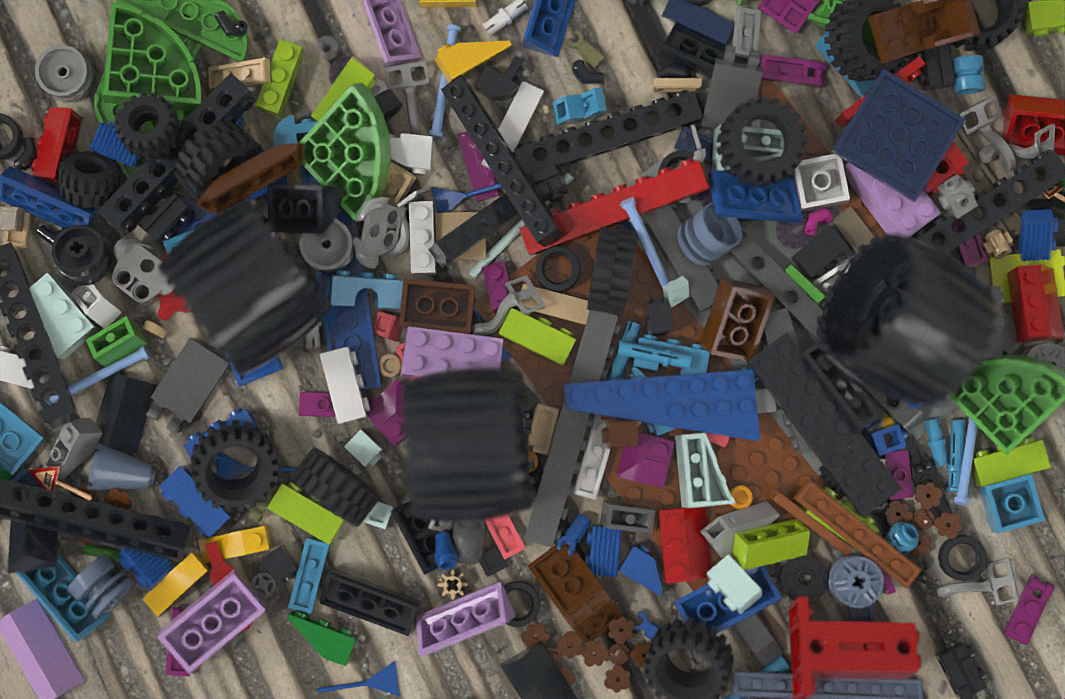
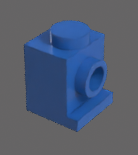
M893 423L869 431L878 456L907 447L905 440H907L906 432L899 424ZM885 434L890 435V441L885 443L883 438Z

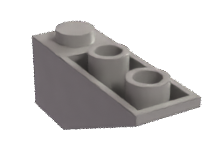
M79 418L65 424L43 468L60 466L57 480L62 482L94 451L103 432L91 418Z
M767 501L719 516L700 532L715 552L724 559L728 554L730 556L733 554L736 532L767 526L780 515Z

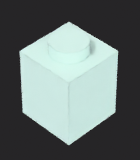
M360 430L344 446L365 467L369 464L374 466L382 458L380 452L383 448L364 430Z

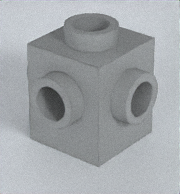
M958 174L937 187L940 193L938 198L940 204L945 210L948 209L957 219L978 206L973 196L975 192L973 185L969 180L964 181Z

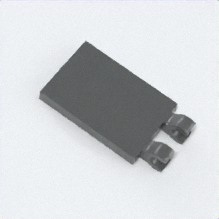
M726 45L723 60L716 59L701 126L716 129L741 103L745 104L751 98H757L763 74V68L757 67L759 51L750 50L747 65L734 63L736 47ZM748 122V123L745 125V127H749V126H750V122Z
M189 338L150 397L156 403L149 409L146 416L157 421L164 409H169L176 415L169 422L166 429L177 434L185 420L192 424L230 365L215 353Z

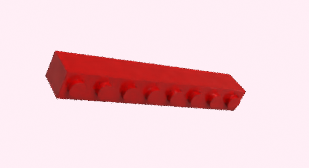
M692 158L681 162V167L672 170L671 167L658 171V176L649 178V175L638 178L635 180L636 184L627 187L626 184L613 188V193L605 195L602 192L591 196V201L583 204L582 201L568 205L569 209L560 212V209L551 211L565 234L547 247H543L535 241L526 225L519 228L528 254L536 255L550 247L560 246L600 231L601 226L611 227L630 220L626 209H623L621 206V202L633 197L635 199V207L640 216L710 190L702 163Z

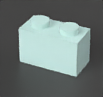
M729 554L707 572L708 579L710 580L707 584L716 594L719 591L725 597L723 601L731 611L736 609L742 614L762 596L761 589Z

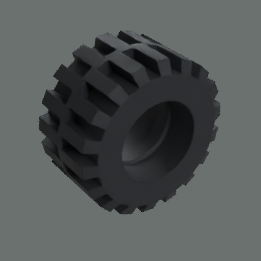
M140 93V97L134 95L130 97L131 101L127 102L125 100L122 103L124 107L117 110L118 117H115L114 122L116 126L114 127L118 137L131 155L134 154L139 159L143 156L146 160H151L152 157L159 159L163 153L168 155L170 148L175 149L177 146L176 140L181 138L179 132L182 131V127L169 101H166L161 95L157 97L156 93H150L149 96L146 93ZM150 120L159 121L153 130L146 133H138L139 128L145 122Z
M78 151L74 154H68L59 163L58 192L60 196L65 198L66 202L73 203L75 206H82L83 208H99V206H103L120 188L121 169L119 163L96 152Z

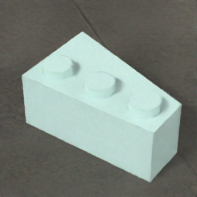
M720 124L714 130L712 170L728 172L730 167L728 165L723 167L720 163L724 158L723 155L717 154V148L720 146V143L716 141L717 136L721 133L719 129L722 124ZM744 127L742 133L743 146L752 158L761 162H773L780 158L784 149V140L780 130Z
M46 273L29 288L57 358L66 359L86 342V339L100 330V327L84 313L70 292L55 275Z
M706 433L675 436L682 508L735 503L726 485L725 477L718 467L717 459Z

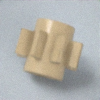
M995 230L985 236L986 242L983 243L988 257L994 255L996 259H1001L1012 252L1010 247L1014 244L1009 232L1003 234L1001 230Z
M452 569L450 576L442 574L445 581L438 583L439 587H444L442 596L449 593L452 600H454L456 593L464 595L461 587L468 585L467 582H462L461 580L464 573L457 576L454 569ZM457 579V587L459 589H448L449 582L447 580L453 581Z

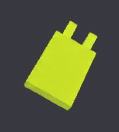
M1061 249L1051 251L1050 260L1045 259L1044 261L1026 260L1023 262L1021 261L1020 254L1007 255L1001 259H996L995 257L988 258L991 286H1001V291L1004 295L1003 303H1011L1007 273L1018 266L1043 265L1053 268L1058 297H1065L1063 272L1065 256H1061Z

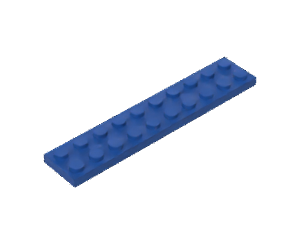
M303 165L300 166L303 185H321ZM341 207V212L336 219L349 229L353 238H359L357 221ZM328 241L327 245H323V248H330L331 242ZM354 253L351 262L342 270L350 271L351 275H359V271H364V265L357 260ZM316 270L318 290L323 292L324 298H327L329 273ZM364 288L356 294L354 306L332 305V309L323 318L328 352L344 347H349L351 352H356L358 365H355L357 375H362L365 387L361 388V391L382 388L367 288Z

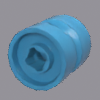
M968 55L952 60L954 74L957 75L955 78L956 83L954 84L955 94H974L986 90L985 77L981 75V72L984 70L983 56Z

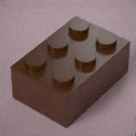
M721 278L700 345L712 355L748 361L756 354L775 295L764 286Z
M404 279L399 327L407 329L410 326L471 335L476 287L474 285Z

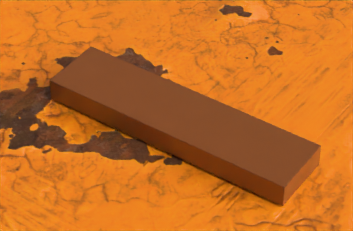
M775 489L769 492V498L844 555H848L853 548Z

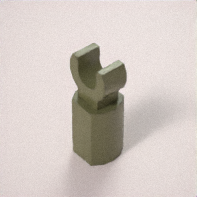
M575 30L574 35L579 40L573 43L567 38V46L571 49H577L581 57L591 66L597 68L605 59V56L589 41L585 42L579 30Z
M274 484L275 489L272 493L266 491L267 499L263 503L260 499L256 500L257 506L252 510L248 518L255 522L260 521L279 489L277 485Z

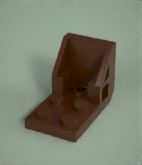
M919 0L869 16L881 63L980 34L971 0Z
M556 544L530 563L528 567L584 643L589 640L594 641L609 629L608 623L610 620H617L618 617L624 615L576 550L570 556L568 555L569 545H563L561 550H558Z

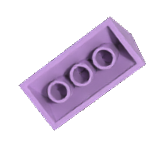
M362 0L386 66L410 63L422 58L401 0Z
M501 582L417 615L419 655L422 657L505 624L513 619L516 615Z
M38 599L12 611L0 620V633L39 699H56L86 681Z

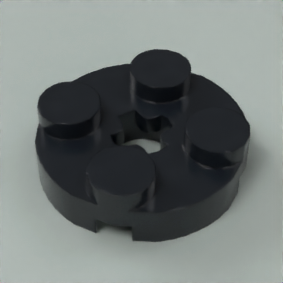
M805 555L789 559L782 565L779 582L783 592L790 599L795 600L797 597H808V603L818 600L825 591V588H827L828 573L820 561ZM802 572L810 576L805 586H803L802 582L797 581Z

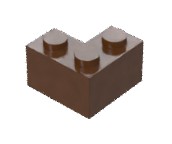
M601 415V420H606V428L602 429V444H606L607 449L636 448L639 446L638 421Z

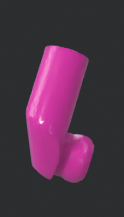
M821 208L811 212L808 215L805 233L815 235L819 223L826 224V221L831 223L833 220L831 210Z

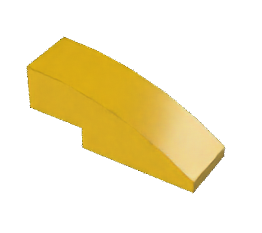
M192 552L142 600L159 617L211 569L196 552Z

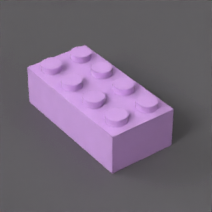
M849 162L843 166L846 180L885 233H896L909 237L941 214L924 189L917 200L912 202Z
M408 326L405 334L400 377L414 379L435 372L459 368H500L503 339Z
M234 569L159 630L157 637L185 670L191 673L265 611L266 605Z

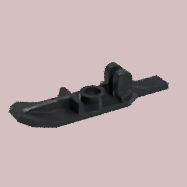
M914 436L908 437L905 440L907 446L905 449L909 453L911 478L915 488L917 485L923 484V480L928 477L930 482L935 487H939L943 492L932 463L922 456ZM944 492L942 497L939 498L940 504L938 506L932 505L928 509L933 513L934 521L936 518L941 517L943 512L953 513Z

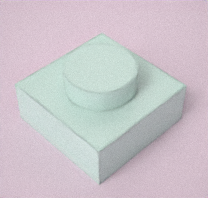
M683 276L670 281L663 287L664 301L670 303L671 307L690 297L688 281Z
M378 501L363 522L386 529L391 516V510L394 506Z

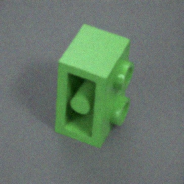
M128 316L123 317L86 339L93 358L105 367L137 351L139 347L147 345L140 326Z

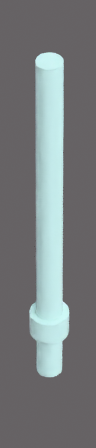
M567 172L564 175L566 185H568L574 178ZM522 218L486 253L485 260H479L468 271L474 279L482 272V267L488 266L521 233L519 228L525 226Z

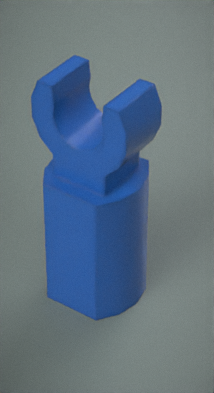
M578 514L566 531V536L558 540L557 549L561 550L563 545H569L568 555L574 554L576 543L580 542L588 530L591 520L582 514Z
M639 611L638 615L643 618V623L641 625L634 623V629H642L644 631L643 635L652 640L655 632L659 628L662 630V628L655 622H648L646 614Z

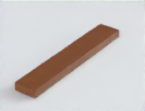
M808 479L795 495V500L904 588L907 589L921 572L919 567L811 480Z

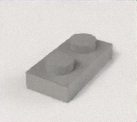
M743 7L736 8L733 46L736 47L735 56L748 58L750 50L758 51L760 10Z

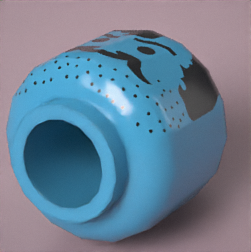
M900 521L889 527L883 533L882 538L905 556L918 545L919 534L912 524Z

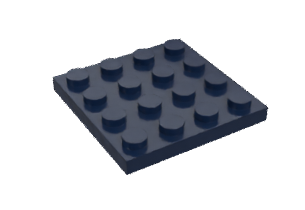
M883 69L831 152L910 201L915 202L966 119Z

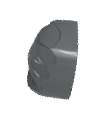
M484 520L454 523L452 544L458 556V563L477 564L481 561L486 544Z

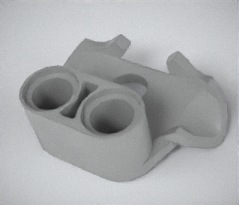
M389 197L375 198L364 202L363 210L356 216L357 221L365 220L362 239L360 240L356 237L352 240L356 250L355 257L362 265L368 268H376L379 255L393 249L398 240L402 212L399 208L388 204Z
M122 238L116 243L114 248V255L118 261L112 275L114 284L142 305L152 304L158 294L168 295L175 286H168L165 283L167 277L161 276L158 270V265L161 261L149 252L153 247L134 238ZM147 259L152 260L155 265L153 271L145 273L141 269L142 262ZM126 273L130 274V281L127 284H121V276ZM142 288H148L149 295L144 299H140L138 296L139 291Z

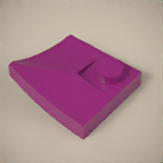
M762 0L757 9L796 34L819 0Z
M398 379L369 404L371 411L367 412L368 418L393 446H396L406 437V432L400 431V425L405 424V416L400 415V408L405 407V403H402L400 400L401 395L404 393L402 392L403 385Z
M638 432L639 446L623 449L616 477L664 488L675 441Z

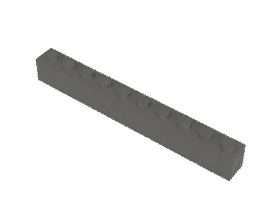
M589 311L569 384L605 381L608 368L604 367L606 358L611 359L615 345H611L613 335L618 336L621 322L617 321L618 316L605 312ZM563 402L524 540L551 548L553 543H558L562 532L561 529H558L560 519L565 520L569 508L564 505L566 497H572L575 483H571L573 473H579L582 460H578L580 450L585 451L588 437L584 436L587 427H592L595 414L565 410Z

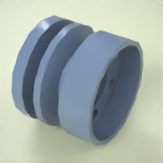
M709 203L679 226L677 232L678 243L687 258L695 264L709 266L741 242L742 228L737 218L716 216L714 203Z
M105 554L90 563L67 588V591L77 601H81L87 596L90 597L85 606L87 611L98 605L92 613L95 619L113 610L125 598L126 593L133 585L130 579L125 580L119 585L125 576L123 572L113 577L110 576L116 565Z
M850 554L841 556L832 562L827 571L829 592L835 599L850 607L862 608L869 606L879 598L883 591L884 580L881 570L874 562L865 557ZM855 576L862 579L859 581V587L852 585L855 581Z

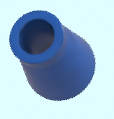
M448 532L438 533L435 536V564L441 570L452 569L457 565L458 556L450 539V534Z

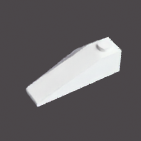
M401 133L400 138H396L395 135L389 134L391 161L407 170H412L414 175L425 176L426 172L432 173L435 149L433 137Z

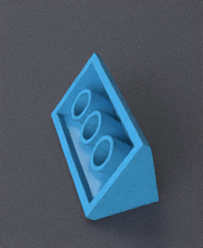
M58 553L56 567L16 573L75 643L85 639L111 616L107 612L100 618L95 619L92 613L98 605L87 611L85 606L90 597L87 596L83 600L77 601L67 591V588L77 577V574Z

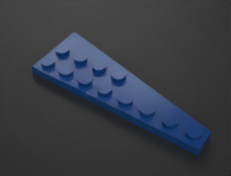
M753 370L563 385L565 410L604 415L612 418L651 423L752 441L760 440Z

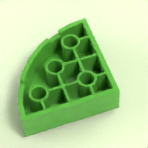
M111 2L103 88L105 103L122 104L125 100L127 102L131 101L130 97L134 95L140 97V93H146L147 96L150 93H156L157 97L161 95L166 101H169L173 109L194 111L202 103L201 85L191 54L179 36L164 22L144 13L143 10L130 5Z
M364 83L352 84L299 143L304 144L302 165L321 185L342 186L341 207L357 221L356 216L363 210L364 202L380 198L390 170L391 149L387 125L374 96Z
M1010 354L1002 355V358L981 359L980 361L983 362V365L981 367L976 366L970 374L973 379L970 382L964 381L959 386L960 391L957 394L950 393V398L1007 455L1065 402V370L1050 362L1030 356Z

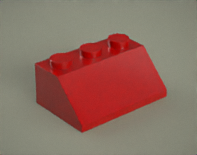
M1010 94L1004 113L1002 139L1008 144L1028 148L1035 143V133L1053 123L1055 124L1054 151L1058 155H1065V99ZM1049 130L1040 136V143L1049 138Z
M50 107L49 113L45 114L43 120L44 133L43 136L39 137L37 145L39 149L38 157L34 159L32 164L34 177L58 184L59 163L61 159L67 157L68 154L75 153L83 117L71 108Z
M1043 265L1018 266L1009 271L1007 279L1017 343L1064 339L1054 269Z
M706 507L658 510L664 582L678 583L707 579V572L711 570L709 543L700 532L707 526Z

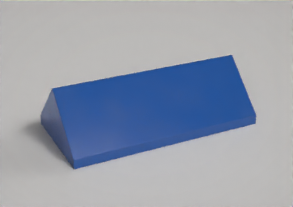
M535 0L523 38V48L558 57L575 0Z
M10 166L0 174V201L14 207L24 208L25 212L60 227L68 228L73 225L92 226L98 208H83L82 206L68 203L65 201V198L60 196L57 186Z
M763 565L744 570L761 589L762 596L742 614L736 609L731 611L724 603L725 597L719 591L716 594L708 584L676 600L674 604L684 623H686L687 618H694L693 624L698 625L700 620L707 622L705 627L708 629L712 625L718 629V634L782 600V597Z

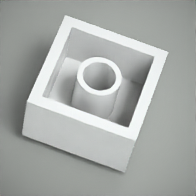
M831 154L802 160L800 165L794 169L793 177L802 212L847 204L850 197L842 158L838 155Z

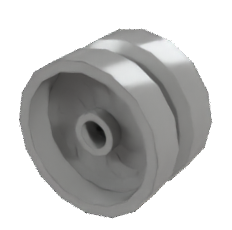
M55 45L46 49L38 58L35 66V75L40 87L55 99L65 103L78 102L85 98L92 90L95 82V72L90 61L75 48L67 45Z
M335 219L324 235L301 234L299 241L300 252L305 261L316 270L333 273L336 270H342L347 267L353 259L355 247L352 240L354 238L349 229L339 220ZM328 241L331 242L330 248H323V245H327Z

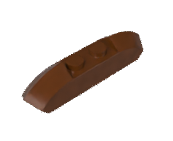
M287 143L278 145L253 157L215 180L201 195L197 205L208 213L218 214L300 167L304 159V144Z

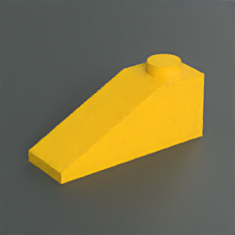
M510 41L457 43L453 46L448 43L437 50L439 54L434 60L447 82L450 83L458 76L466 74L504 52L512 44Z
M269 525L198 540L201 558L205 563L211 562L205 544L217 541L223 559L273 548Z

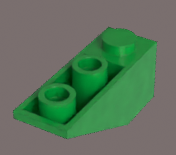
M297 610L295 613L290 612L287 615L290 622L322 658L346 667L358 638L353 635L354 631L345 627H340V630L331 627V622L320 618L317 621L309 619V614Z

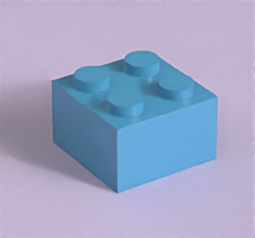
M1032 474L978 487L991 532L1002 533L1045 521Z

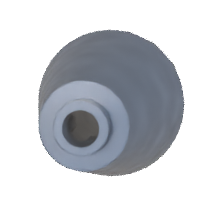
M102 443L96 444L95 449H100V451H95L88 482H93V484L88 483L87 489H147L148 484L153 485L156 471L151 470V464Z

